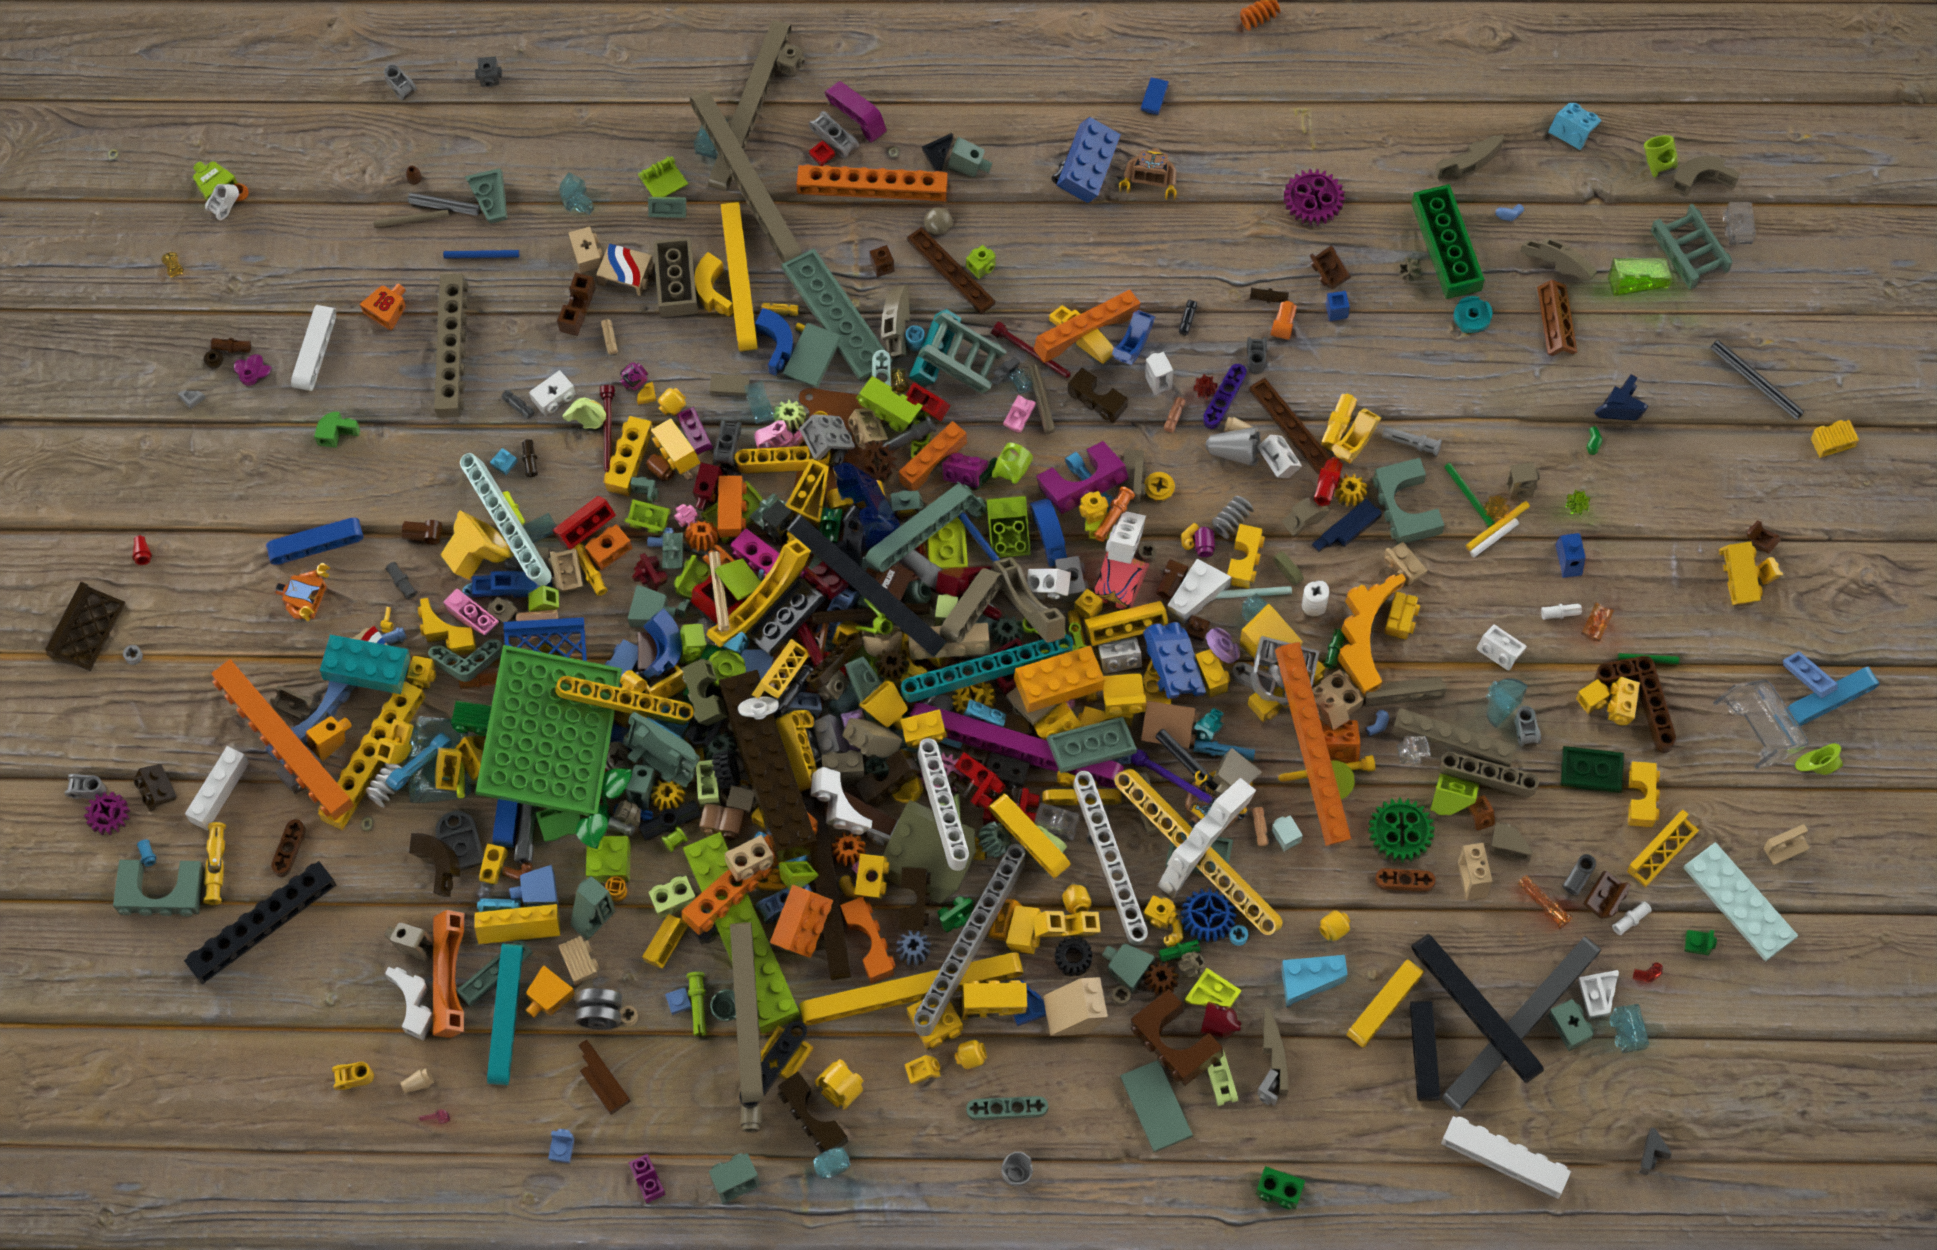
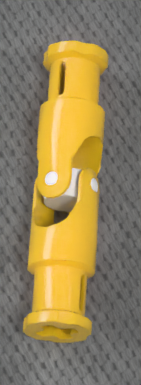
M212 822L208 824L209 839L207 840L206 851L209 861L207 858L204 878L206 897L203 898V902L209 905H217L222 903L220 888L223 886L224 861L222 856L225 851V840L223 838L226 824ZM208 867L214 871L220 869V871L218 873L213 874L208 871Z

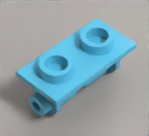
M970 699L967 709L963 713V716L980 721L983 719L986 723L1000 727L1004 726L1006 714Z
M480 898V901L477 902L479 912L514 909L521 906V900Z

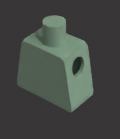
M958 137L947 169L976 177L979 169L989 173L993 162L983 159L984 149Z
M637 585L628 615L629 626L643 627L653 615L663 608L675 619L677 608L668 606L665 594Z
M645 760L642 766H634L631 780L626 787L628 802L637 804V807L643 811H649L652 800L651 794L654 793L652 787L656 785L655 769L651 768Z
M1125 943L1119 951L1111 946H1107L1102 954L1103 957L1111 961L1108 965V973L1122 986L1127 987L1131 994H1133L1145 977V971H1149V966L1154 964L1155 959L1153 955Z

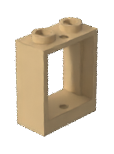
M1484 843L1465 845L1462 848L1458 866L1466 901L1487 898L1492 884V877Z

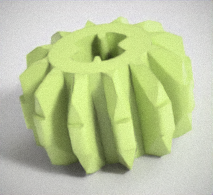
M790 400L787 401V404L781 401L780 407L776 406V413L773 414L775 422L779 420L784 421L790 432H792V429L798 430L799 426L804 424V419L806 418L804 407L802 405L799 406L797 401L792 404Z

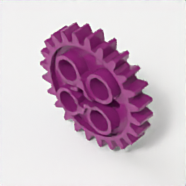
M1309 169V172L1306 174L1302 170L1301 176L1295 174L1294 179L1290 178L1289 184H1286L1283 195L1284 203H1286L1285 209L1290 210V216L1296 214L1295 220L1302 218V224L1306 220L1309 221V225H1312L1313 221H1315L1317 226H1319L1321 220L1327 224V218L1333 221L1334 215L1338 216L1339 210L1343 208L1345 191H1342L1343 185H1338L1339 179L1332 180L1333 174L1326 176V171L1320 174L1319 169L1315 173Z

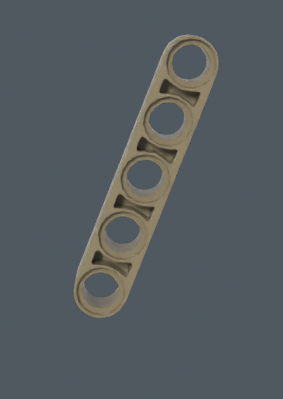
M986 568L979 572L940 628V636L956 643L963 641L1000 589L1003 582V574Z
M1454 752L1443 754L1439 764V770L1442 774L1523 797L1533 796L1539 785L1538 777L1532 773ZM1450 761L1454 766H1447L1444 762ZM1464 767H1471L1474 771L1468 772ZM1490 772L1493 774V777H1487L1484 773ZM1509 777L1513 782H1506L1504 778ZM1524 783H1531L1533 787L1528 788Z

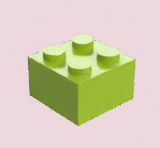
M603 836L598 849L587 846V879L592 876L598 882H607L609 878L618 876L625 882H630L631 842L628 836Z

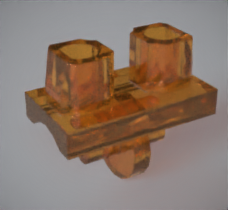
M1596 602L1581 634L1592 641L1600 642L1614 610L1605 608Z

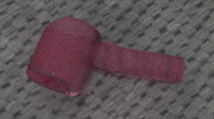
M439 1109L433 1114L419 1116L420 1121L438 1119L439 1124L450 1121L449 1113L443 1109Z

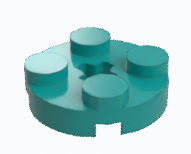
M1467 296L1462 298L1456 305L1453 317L1456 325L1463 333H1478L1489 327L1493 312L1486 300L1484 302L1479 299L1480 297ZM1471 311L1474 314H1478L1475 318L1469 316Z

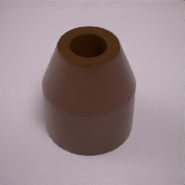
M412 165L406 170V178L410 184L416 185L421 182L422 175L417 167Z

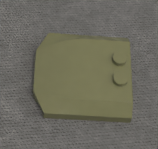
M910 800L904 808L883 854L887 858V862L890 863L889 872L885 874L884 878L901 886L903 866L928 867V872H931V885H927V893H930V900L942 904L960 889L976 854L975 829L961 823L969 856L965 868L955 871L948 865L933 810ZM955 856L956 859H959V860L962 859V858L959 857V856Z

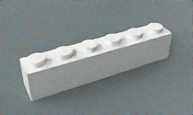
M1452 1117L1442 1139V1145L1559 1199L1571 1173L1565 1165L1558 1162L1552 1163L1542 1154L1536 1153L1535 1155L1529 1152L1523 1145H1514L1508 1142V1139L1504 1136L1490 1134L1486 1128L1473 1126L1463 1117Z

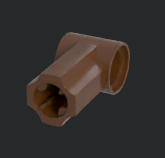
M427 520L425 523L404 521L402 524V538L422 540L427 544L437 545L440 543L443 524L437 520Z
M1170 559L1156 594L1165 600H1171L1180 582L1182 583L1186 577L1189 566Z

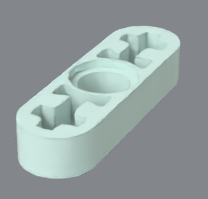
M878 350L872 357V376L876 378L878 373L885 374L887 378L885 384L891 387L890 355L885 350ZM880 354L883 358H886V360L882 364V368L886 367L887 370H876V368L880 367V361L876 360V358H878Z

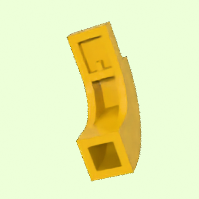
M707 252L698 263L694 276L698 299L708 312L715 308L718 313L730 317L734 313L733 303L717 293L713 288L716 279L724 272L723 262Z
M1365 408L1359 411L1345 437L1335 443L1331 451L1338 458L1352 463L1371 438L1381 417Z

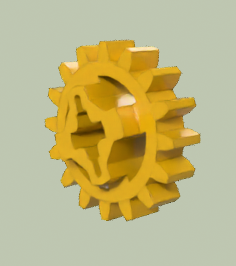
M981 682L954 690L956 695L952 696L953 706L960 715H963L965 709H967L969 699L973 700V695L976 702L994 709L992 703H996V694L990 683Z

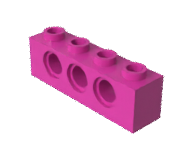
M746 528L730 544L734 558L737 560L743 559L753 572L757 571L759 573V570L763 569V578L769 573L780 554ZM751 551H756V552H757V553L754 554V555H749V553H750ZM766 562L771 563L769 566H763ZM802 571L800 577L804 579L805 573Z

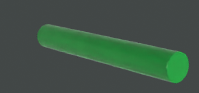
M1618 653V661L1648 656L1654 663L1679 664V657Z

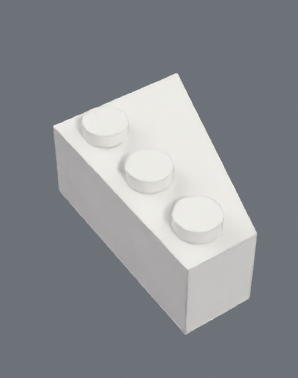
M1197 559L1169 602L1167 615L1185 624L1190 620L1191 615L1195 616L1206 604L1215 600V597L1220 592L1227 590L1231 586L1232 577Z

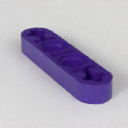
M1234 364L1230 367L1206 409L1203 423L1207 428L1215 429L1220 425L1246 378V368L1242 364ZM1237 371H1240L1241 374H1238V375H1237L1236 381L1233 380V379H1234V373H1236ZM1226 385H1232L1234 387V391L1226 392L1224 390V387ZM1223 400L1226 405L1220 408L1216 406L1215 402ZM1215 411V420H1212V422H1210L1209 418H1212Z

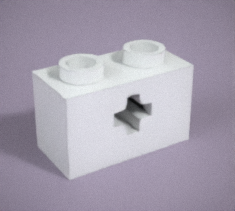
M560 370L529 392L532 402L544 416L554 413L559 406L571 401L576 395L573 384Z

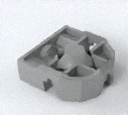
M1261 636L1251 674L1254 692L1265 701H1278L1281 705H1289L1280 668L1276 665L1278 661L1275 649L1291 643ZM1301 646L1312 687L1320 651ZM1258 665L1268 667L1269 671L1267 673L1257 671ZM1274 687H1282V697L1273 695Z

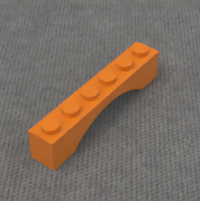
M1129 289L1038 335L1034 351L1046 363L1061 355L1073 343L1090 332L1110 324H1122L1130 320L1133 313L1139 310L1141 303Z
M445 910L433 917V1035L452 1038L464 1032V1011L457 997L455 982L457 955L464 934V913Z

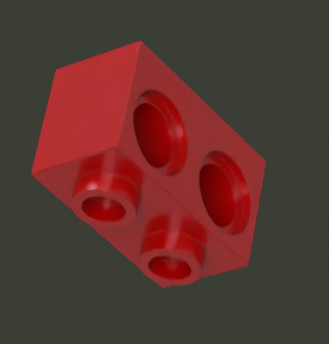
M913 382L906 393L907 401L915 406L917 403L923 405L920 410L930 414V416L940 422L951 407L945 400Z

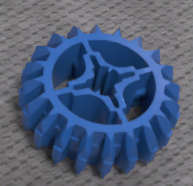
M1210 887L1207 892H1204V889L1201 888L1200 894L1195 891L1192 892V897L1187 896V903L1182 904L1184 910L1181 911V916L1184 918L1181 922L1182 924H1187L1185 931L1192 930L1190 933L1191 937H1194L1196 934L1198 935V941H1201L1202 937H1205L1207 943L1210 938H1213V941L1216 942L1218 936L1224 939L1225 933L1230 934V927L1235 926L1233 920L1236 919V914L1233 912L1236 908L1235 906H1230L1232 902L1229 899L1225 900L1226 896L1224 894L1219 895V889L1212 893ZM1206 902L1204 907L1193 910L1198 904ZM1213 903L1219 905L1223 909V911H1221V909H1216L1213 906ZM1208 908H1209V913H1211V917H1210V919H1209V922H1208V917H1206V913H1207V911H1208ZM1193 918H1195L1196 921H1201L1204 924V927L1199 926ZM1220 920H1224L1223 923L1219 926L1211 928V925L1214 922H1220Z

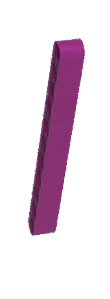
M924 703L914 704L910 717L940 709L948 736L946 738L1055 772L1059 771L1046 740ZM1109 760L1065 773L1076 776L1081 771H1087L1098 785L1116 788L1115 776L1122 772L1124 768L1121 764Z

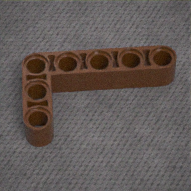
M1640 656L1601 664L1597 669L1594 681L1598 679L1607 687H1610L1620 677L1640 683L1639 695L1654 745L1659 752H1670L1676 741V734L1653 660L1648 656ZM1639 666H1645L1648 670H1642ZM1624 669L1628 674H1623L1620 670ZM1601 673H1605V674H1607L1609 677H1608V678H1604V677L1601 676ZM1645 684H1650L1653 688H1647ZM1650 702H1656L1659 706L1654 707ZM1656 720L1662 721L1664 725L1657 724ZM1665 738L1669 740L1670 743H1664L1661 739Z

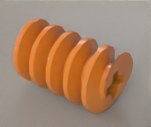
M1260 0V2L1256 1L1253 5L1250 4L1247 8H1242L1240 19L1245 28L1251 31V25L1256 28L1258 27L1257 21L1262 25L1264 24L1263 18L1268 22L1270 21V16L1276 18V12L1280 14L1281 10L1277 0Z

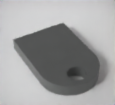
M452 811L442 816L436 825V838L444 841L454 850L459 861L460 871L482 865L484 854L473 818L462 811ZM452 818L459 819V823L456 826H450L449 821Z

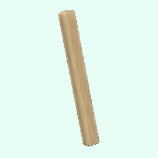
M715 551L709 553L718 628L723 632L729 630V619L724 583L714 571L718 566H721L720 553Z

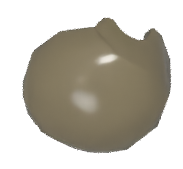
M933 208L924 217V227L933 235L947 234L948 230L953 227V217L944 208Z

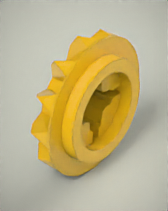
M1154 472L1145 479V492L1148 498L1151 497L1155 501H1165L1168 497L1171 498L1175 491L1174 480L1167 473ZM1160 481H1162L1161 484L1163 488H1161L1160 491L1157 492V488L1154 486H1158V484H1160Z

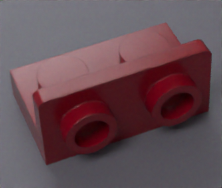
M824 561L812 570L807 566L803 568L805 581L811 586L814 585L819 593L830 600L849 587L848 582Z

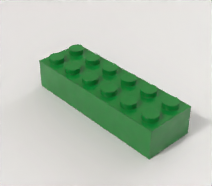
M1450 184L1414 192L1411 205L1445 299L1482 291L1485 279Z

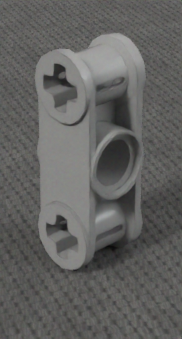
M825 111L820 112L818 118L808 123L810 129L844 159L848 157V154L853 149L859 147L858 141L837 124Z

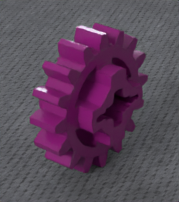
M103 792L102 797L96 794L95 801L89 800L91 807H85L88 812L84 815L86 820H88L86 823L89 827H92L91 829L95 833L99 830L101 835H104L105 831L109 835H112V830L120 832L118 827H125L126 825L123 821L130 819L127 815L130 812V809L126 807L128 803L126 800H123L120 794L116 796L114 792H111L109 796L106 792ZM105 809L109 812L110 818L106 815Z

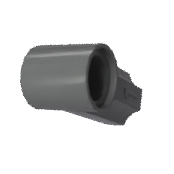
M1589 854L1579 857L1562 886L1566 892L1575 896L1579 895L1596 867L1595 858ZM1581 863H1588L1590 869L1582 868Z

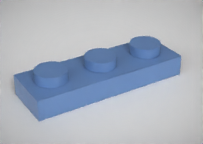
M1800 651L1783 660V666L1820 698L1838 689V684Z

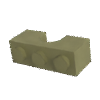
M700 659L683 667V680L688 686V697L694 706V717L697 722L709 726L727 718L728 714L723 698L715 695L708 698L706 696L708 685L717 681L712 662Z

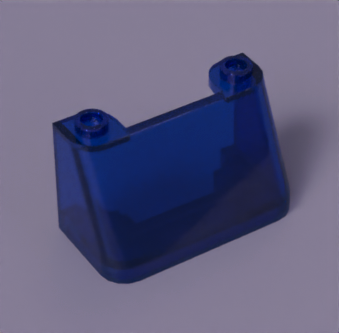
M842 463L833 467L838 494L841 500L850 498L854 504L864 500L867 507L860 511L859 518L863 525L864 543L869 551L898 529L900 524L877 481L853 464Z

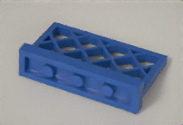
M584 617L504 622V640L507 646H512L509 644V638L517 637L522 641L517 648H521L526 644L532 651L541 652L538 649L546 643L552 648L548 654H553L556 651L562 657L570 658L569 656L576 650L582 655V660L587 661ZM572 634H581V640L576 645L568 639ZM552 635H558L562 639L556 646L548 640ZM532 636H537L542 640L536 647L528 642ZM564 642L573 647L567 654L559 649Z

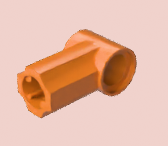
M1281 302L1270 336L1286 340L1290 339L1297 309L1293 302Z

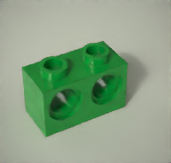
M1265 1166L1256 1195L1265 1202H1271L1272 1200L1280 1203L1279 1206L1288 1210L1296 1209L1305 1180ZM1272 1182L1275 1185V1189L1268 1190L1264 1187V1184ZM1292 1189L1296 1195L1294 1197H1287L1284 1191Z

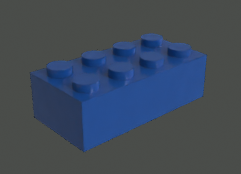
M1089 116L1079 124L1056 186L1086 203L1096 198L1100 192L1121 134Z

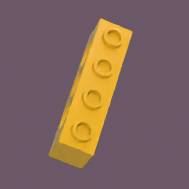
M629 416L627 422H624L622 437L616 443L617 451L615 456L612 455L610 459V470L604 475L603 483H605L608 492L630 496L632 490L631 479L638 474L652 435L651 429L653 427L651 421ZM633 437H636V438H637V439L634 440V441H631V440H630V439L633 438ZM626 454H631L629 457H623ZM619 471H625L623 474H617Z

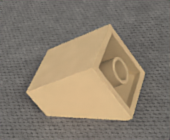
M1100 977L1080 978L1043 996L1051 1036L1089 1034L1108 1017Z

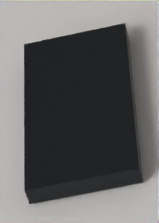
M799 576L746 632V635L772 657L826 598Z

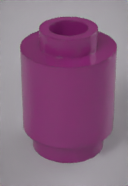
M1201 527L1195 531V551L1199 557H1211L1215 551L1214 531L1209 527Z

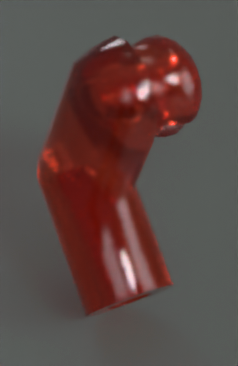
M1655 962L1646 971L1634 969L1632 979L1649 983L1653 982L1662 975L1663 966Z

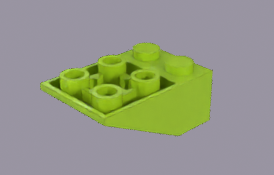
M1026 496L986 499L990 546L997 556L1001 558L1031 555Z

